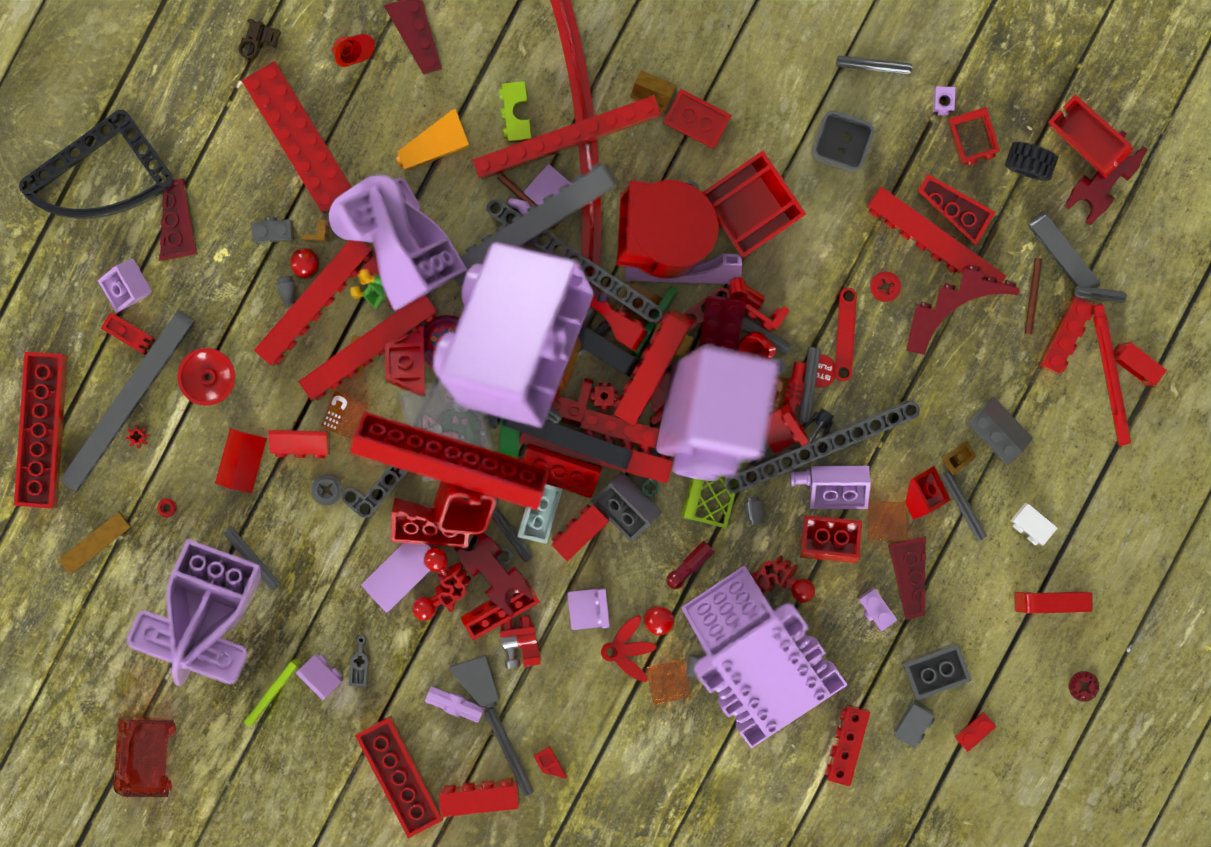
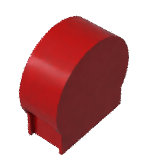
M630 180L629 186L625 191L620 192L617 265L639 268L641 271L657 278H678L691 272L714 247L718 236L716 212L708 198L694 186L678 180H662L655 183Z

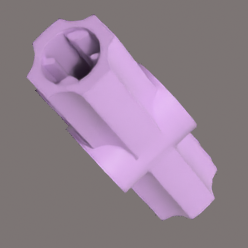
M433 686L430 687L425 702L442 708L443 711L451 715L462 716L477 723L484 710L483 706L470 702L459 694L448 693Z

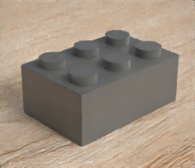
M952 643L901 662L916 700L972 681L957 643Z

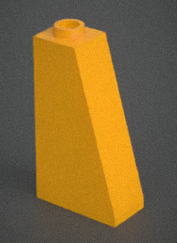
M456 109L451 110L397 151L399 156L396 159L400 168L404 167V170L408 171L470 147Z

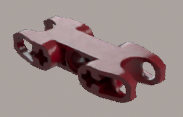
M1122 130L1119 134L1125 138L1127 133ZM1143 146L1134 155H1128L1107 178L1099 172L1095 174L1092 180L1083 175L1072 189L1064 207L1069 210L1077 201H1086L1090 205L1091 211L1085 223L1091 225L1114 201L1115 198L1108 193L1120 176L1128 181L1134 175L1148 149Z
M484 532L476 534L478 545L472 551H465L462 547H454L461 563L473 577L482 572L492 585L485 593L493 603L503 609L510 617L515 614L510 604L514 594L519 592L524 593L530 599L535 597L528 581L515 566L507 572L498 561L497 557L503 551Z

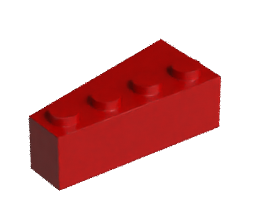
M929 174L925 175L917 190L974 245H977L995 214V211Z
M394 497L391 542L468 548L470 534L441 531L438 527L434 508Z

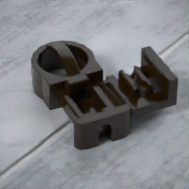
M247 20L249 23L246 38L242 37L238 50L244 59L253 60L259 54L260 43L268 42L270 46L276 48L281 32L279 29L266 27L261 21ZM250 44L248 55H243L244 46Z

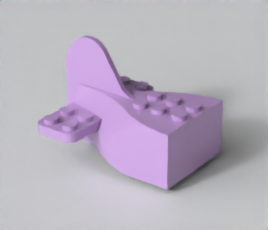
M375 175L361 181L333 202L329 211V223L335 234L343 239L373 242L384 290L394 310H397L438 289L465 272L467 268L446 233L432 219L419 210V202L407 182L401 177L393 179L385 175Z
M187 539L168 582V619L148 611L139 612L127 636L129 647L173 663L172 675L175 685L179 687L183 686L191 670L227 684L236 682L247 657L246 649L220 637L235 627L244 616L261 582L260 565Z

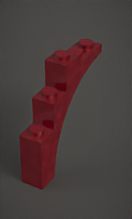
M969 264L968 267L963 268L959 289H956V285L945 283L944 286L940 285L935 307H931L932 304L927 302L916 304L906 351L925 355L930 339L940 323L952 311L966 302L995 294L1018 296L1020 287L1016 285L1017 282L1005 280V283L998 282V278L986 276V279L982 278L983 270H980L979 266Z

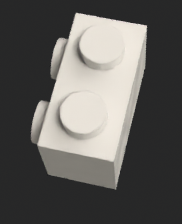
M1024 503L1010 520L1014 523L1012 527L1021 534L1025 532L1029 536L1027 539L1035 546L1037 544L1043 546L1057 530L1054 524L1028 503Z

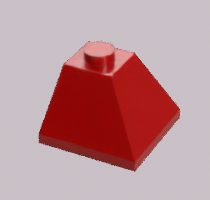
M935 466L910 479L905 503L913 519L929 514L951 501Z

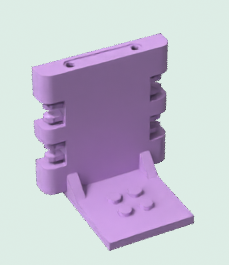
M745 565L681 607L707 653L706 657L696 663L694 670L710 693L713 691L719 692L718 703L727 717L731 715L736 716V727L750 748L755 747L847 686V683L834 664L822 659V655L825 652L816 638L805 635V630L808 627L792 604H785L773 611Z

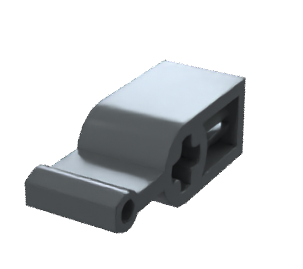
M360 635L357 639L359 648L358 652L351 658L349 686L366 687L368 685L370 658L364 652V642L367 640L366 635ZM359 656H362V659L365 660L361 665L356 661Z

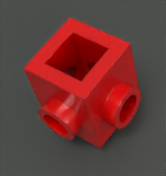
M599 383V386H595V390H591V402H594V406H598L599 410H610V406H614V402L618 400V391H614V387H611L610 383ZM606 392L608 398L606 400L601 399V393Z

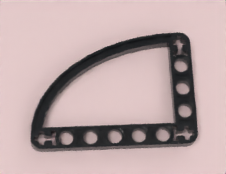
M117 110L24 177L19 183V189L29 201L48 213L72 219H91L115 215L148 202L171 188L174 184V177L132 117L125 110ZM120 115H122L123 117H125V118H124V120H125L124 123H122V122L119 121V120H120V118H119ZM113 121L114 123H116L115 125L117 126V128H115V126L110 122ZM106 125L110 126L111 132L108 135H103L102 128ZM132 129L137 130V136L134 139H129L128 132ZM119 133L122 134L156 182L152 187L123 201L87 209L60 207L50 204L36 195L37 192ZM89 137H95V144L90 147L87 146L86 140ZM143 144L147 145L148 151L145 154H140L138 152L139 147ZM79 148V156L76 158L71 157V150ZM59 159L64 160V167L61 169L55 167V163ZM155 159L158 160V167L156 169H150V161ZM47 170L49 177L46 180H41L40 173ZM159 172H161L165 177H168V182L166 184L164 182H161L162 178L158 174ZM34 177H35V179H36L38 182H40L39 185H38L37 183H34V182H35V180L33 179ZM27 183L32 184V185H31V188H32V189H31L30 191H29L28 189H26V188H27V185H26Z

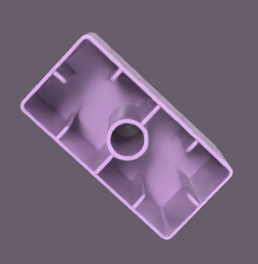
M493 243L489 248L484 263L474 264L468 270L462 288V301L464 306H466L456 332H448L440 339L434 356L435 373L459 406L537 427L543 426L593 298V290L578 263L570 259L506 244Z
M704 347L672 363L656 450L660 454L675 457L674 473L686 477L713 481L717 480L719 475L734 476L739 462L762 455L778 370L777 362Z

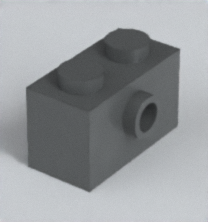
M277 217L266 218V222L251 223L253 242L256 244L294 240L293 221L290 219L277 221Z
M913 699L894 729V736L912 747H915L917 743L920 744L925 736L924 731L927 727L930 728L935 721L934 711Z

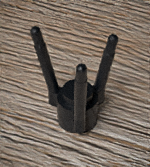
M821 409L820 412L816 411L810 418L809 423L803 425L805 430L815 419V423L818 425L808 444L811 445L822 428L825 429L823 435L829 432L834 418L831 413L824 409ZM820 442L819 449H822L824 442Z

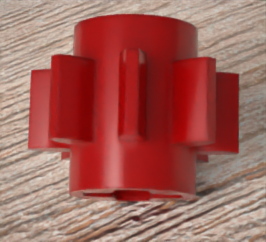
M135 425V430L128 429L130 434L125 439L131 441L129 446L137 444V448L140 449L142 443L148 445L146 439L151 435L146 434V427L139 430V425ZM137 432L142 435V438L139 440L134 439V435H137Z

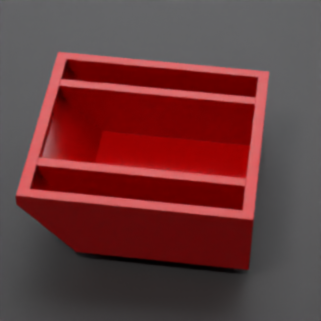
M764 150L702 192L711 202L719 224L742 258L748 256L807 215Z

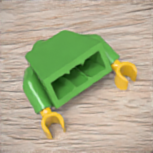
M361 270V274H358L360 282L362 284L369 283L364 292H361L360 286L351 287V297L353 299L364 297L377 309L388 297L380 275L374 274L370 276L369 270Z

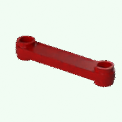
M852 288L843 289L839 295L834 375L837 380L842 382L851 378L853 366L857 293ZM845 291L853 294L852 301L847 302L844 300L843 294ZM842 367L848 371L846 378H841L838 375V371Z

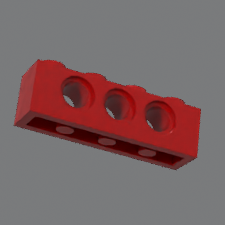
M530 583L529 586L535 597L530 599L524 593L518 592L514 594L510 601L515 613L512 617L493 603L491 599L462 615L461 620L472 640L479 638L540 603Z

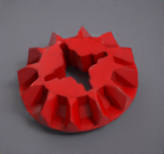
M880 272L873 277L870 283L871 293L875 299L881 302H890L897 298L901 291L900 280L892 272ZM883 280L886 284L893 283V285L888 288L889 295H887V292H885V290H878V288H880L883 285Z

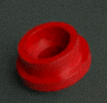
M165 498L158 503L157 510L162 517L168 518L176 513L177 505L172 499ZM166 504L170 505L171 507L170 511L168 512L164 509V506Z

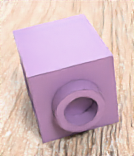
M936 86L934 88L933 112H938V115L947 116L954 111L956 87ZM940 97H946L948 99V106H942L940 104Z

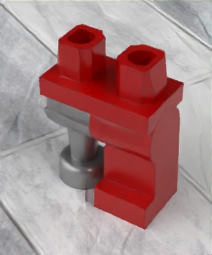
M530 615L520 616V627H513L512 619L501 626V642L506 648L508 660L505 661L506 669L521 666L520 659L516 658L515 648H521L524 667L541 665L535 624L532 625Z

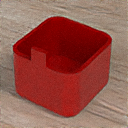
M441 481L433 503L438 527L443 532L481 534L487 529L496 500L495 497Z

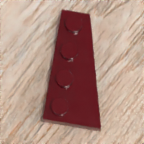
M401 0L384 5L423 75L442 70L423 1Z
M183 178L174 180L171 188L163 192L159 261L198 255L185 180Z
M926 536L888 545L906 620L925 616Z

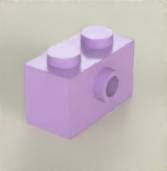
M872 587L857 598L866 610L863 612L869 622L873 620L879 630L883 631L897 621L875 588Z

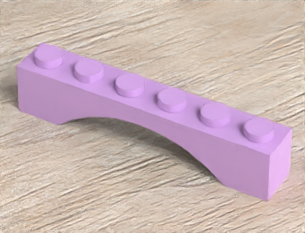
M721 254L714 259L699 263L688 274L672 279L657 278L641 271L639 268L626 267V281L729 284L732 278L741 277L742 256L740 254Z

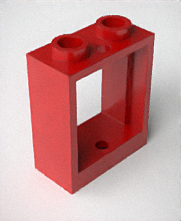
M987 107L947 120L961 164L966 163L967 166L978 163L977 159L984 157L985 160L996 157V153L1000 151ZM981 118L991 149L965 157L956 126Z
M1131 342L1118 344L1114 348L1116 363L1146 386H1156L1167 372L1163 366Z

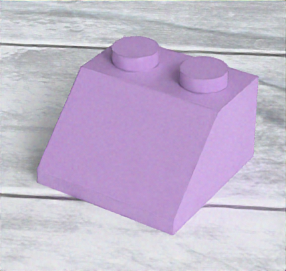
M134 259L116 265L98 280L116 314L141 301L152 292Z
M316 653L296 674L324 700L343 681L341 678L343 675L336 668L332 669L328 665L329 661L325 656Z

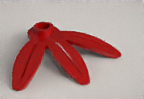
M637 615L628 620L619 629L613 643L608 642L602 646L601 656L606 661H615L630 677L641 682H647L648 677L643 670L625 657L643 655L657 649L656 644L649 642L624 644L634 634L641 622L642 617ZM609 648L613 651L611 655L607 654Z

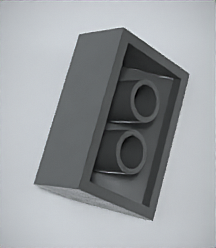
M992 397L966 422L1005 465H1009L1019 456L1033 439L995 397Z
M622 471L591 500L631 542L662 513Z

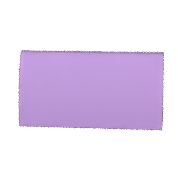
M403 543L361 586L386 613L389 612L430 571L425 567L423 558L427 550L432 547L426 544Z

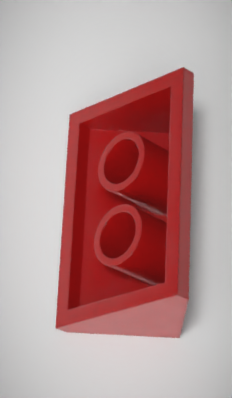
M230 428L215 484L252 494L267 438Z

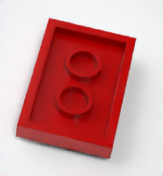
M680 89L663 124L714 150L732 115Z

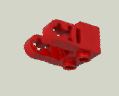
M563 372L551 407L562 415L560 422L580 427L594 380L584 378L578 401L570 400L559 396L566 372Z

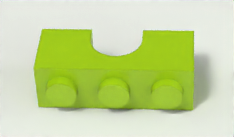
M525 81L502 84V89H499L500 101L504 100L505 108H501L502 120L506 119L507 127H503L504 139L508 138L509 143L532 139L529 119L519 120L513 114L514 108L518 104L528 103Z

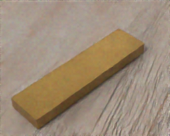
M118 512L58 560L67 572L72 574L130 529L131 526L122 514Z

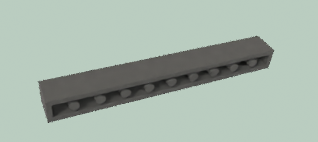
M600 163L590 168L591 172L585 175L583 173L574 179L575 183L572 185L565 184L558 189L559 193L555 196L550 194L545 197L543 204L531 206L527 209L529 213L524 216L522 214L512 219V224L509 226L504 224L496 230L497 234L493 236L491 234L481 239L482 243L476 246L474 244L466 249L467 253L463 256L459 254L467 270L454 278L458 286L464 283L468 270L474 264L484 263L491 244L501 243L521 248L618 185L619 182L609 165H601Z

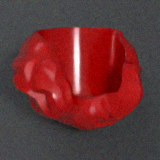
M750 332L741 339L737 354L770 361L776 354V347L763 333Z

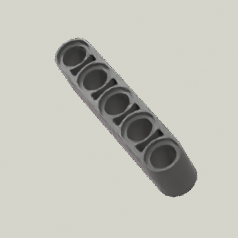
M1042 211L1027 223L1030 230L1075 287L1097 288L1101 285L1097 277L1046 213Z

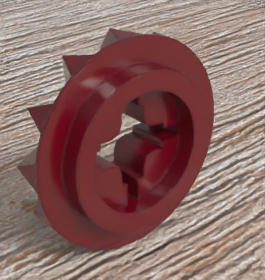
M1080 671L1071 677L1069 692L1076 700L1089 702L1099 692L1100 683L1094 674L1088 671ZM1079 680L1083 683L1089 682V685L1087 687L1089 688L1088 690L1090 692L1085 690L1080 691L1082 686L1080 685Z

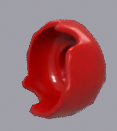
M307 248L296 250L290 258L291 270L301 279L314 277L319 271L317 254Z
M657 605L646 611L644 625L649 632L655 635H664L673 628L675 618L669 609Z

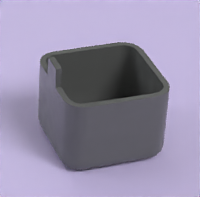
M829 111L820 123L811 149V156L819 163L848 173H854L862 167L874 134V128L867 121L838 111ZM847 132L851 135L849 143L841 141L840 136L842 133ZM839 148H843L845 150V153L843 155L838 154L837 151Z

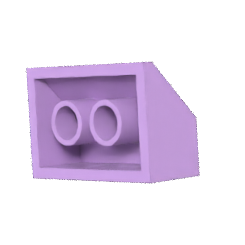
M811 466L810 509H868L871 484L869 466Z

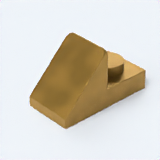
M965 441L941 458L951 474L954 475L975 459L977 455L969 443Z

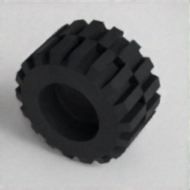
M1012 142L1005 166L1019 175L1035 180L1049 181L1052 178L1058 156L1050 150L1034 144Z

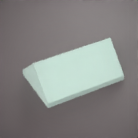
M546 484L538 510L525 508L517 537L547 544L563 489Z

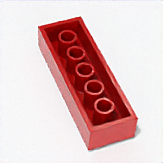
M676 309L671 313L667 312L660 323L663 327L659 328L651 339L653 345H649L641 357L644 361H640L632 373L635 376L634 379L631 378L623 389L625 395L622 394L615 403L614 408L616 411L614 415L633 426L637 423L695 320Z
M392 716L358 732L355 737L406 836L410 838L441 822L444 817H441V811Z

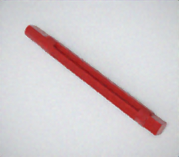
M1100 303L1092 305L1093 318L1118 445L1122 446L1131 444V438L1107 315L1105 314L1104 304Z

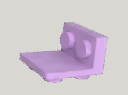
M548 164L526 188L524 194L539 206L544 203L543 199L550 194L555 196L559 193V188L565 184L570 186L573 183H570Z
M606 588L568 592L572 630L597 627L610 628Z

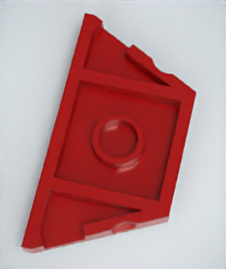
M419 327L418 331L410 335L405 334L398 340L385 344V373L387 383L422 397L425 396L424 327Z

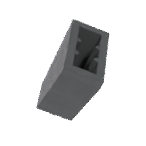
M487 655L449 667L450 672L480 706L485 705L488 708L497 705L496 701H499L500 697Z

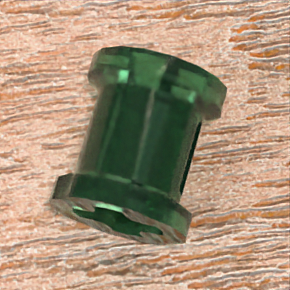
M647 479L642 483V491L646 496H654L659 491V485L655 480ZM649 482L656 486L652 493H648V490L645 489Z

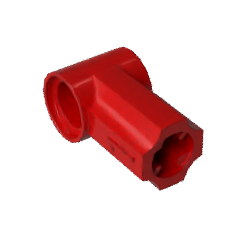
M735 277L729 281L731 299L744 300L746 304H749L756 310L762 307L765 301L764 295L747 286L744 278Z

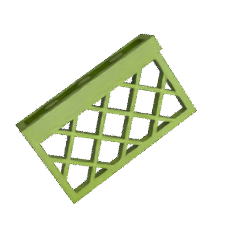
M744 461L738 463L737 471L742 469ZM719 475L717 480H720L724 487L722 477L725 475ZM690 478L681 517L727 528L736 493H730L724 487L723 490L715 494L711 484L717 480L708 482V480ZM734 479L733 484L728 487L735 488L738 483L737 479ZM708 486L713 496L703 500L700 495L701 490ZM726 491L729 495V501L722 505L717 496ZM715 498L719 508L710 512L705 503ZM703 505L708 514L702 518L696 517L697 508ZM719 510H722L725 515L723 524L716 522L712 516Z

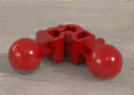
M433 547L428 549L423 558L426 568L439 573L437 575L442 585L434 588L436 595L433 597H421L413 603V615L421 621L432 619L436 613V608L441 604L449 612H453L456 601L465 596V586L471 581V577L466 576L467 571L461 569V563H455L450 567L446 565L448 557L441 548Z
M782 555L775 562L767 561L758 571L750 573L763 595L766 590L772 592L775 587V581V584L780 587L791 589L792 596L797 602L806 603L814 598V584L808 579L797 580L793 578L798 565L791 567V561L786 560L783 562ZM770 568H773V569L775 570V572L778 573V574H780L782 577H780V576H778V575H776V574H774V573H771V572L769 571V569H770Z

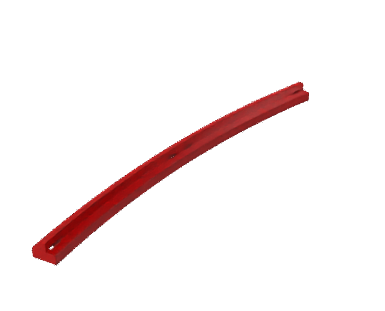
M550 0L565 57L575 122L577 123L594 116L583 49L571 1ZM597 139L586 143V150L585 144L578 146L580 174H589L591 172L590 168L599 163ZM601 196L582 207L581 255L599 267L601 260ZM589 268L586 275L588 277L594 276L596 273L595 268ZM592 284L593 294L598 296L599 288Z

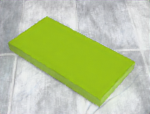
M293 659L246 718L244 721L245 725L250 727L257 721L301 664L298 659Z

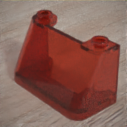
M119 716L113 781L114 791L122 797L169 796L172 782L165 773L168 738H171L172 734L176 732L174 720Z

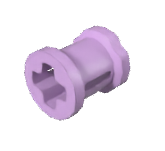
M810 469L796 472L790 470L791 487L800 484L811 486Z

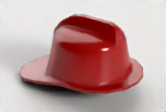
M358 34L351 37L342 36L336 40L334 46L331 47V51L334 53L335 61L339 66L348 67L367 60L375 50V42L367 34Z

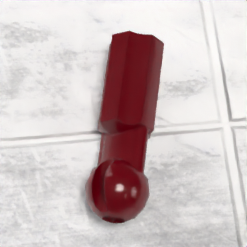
M703 540L683 560V563L676 571L668 574L666 578L667 585L674 590L683 587L685 580L693 572H696L715 551Z

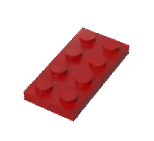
M530 443L523 459L551 468L547 484L588 498H592L602 470L598 466Z

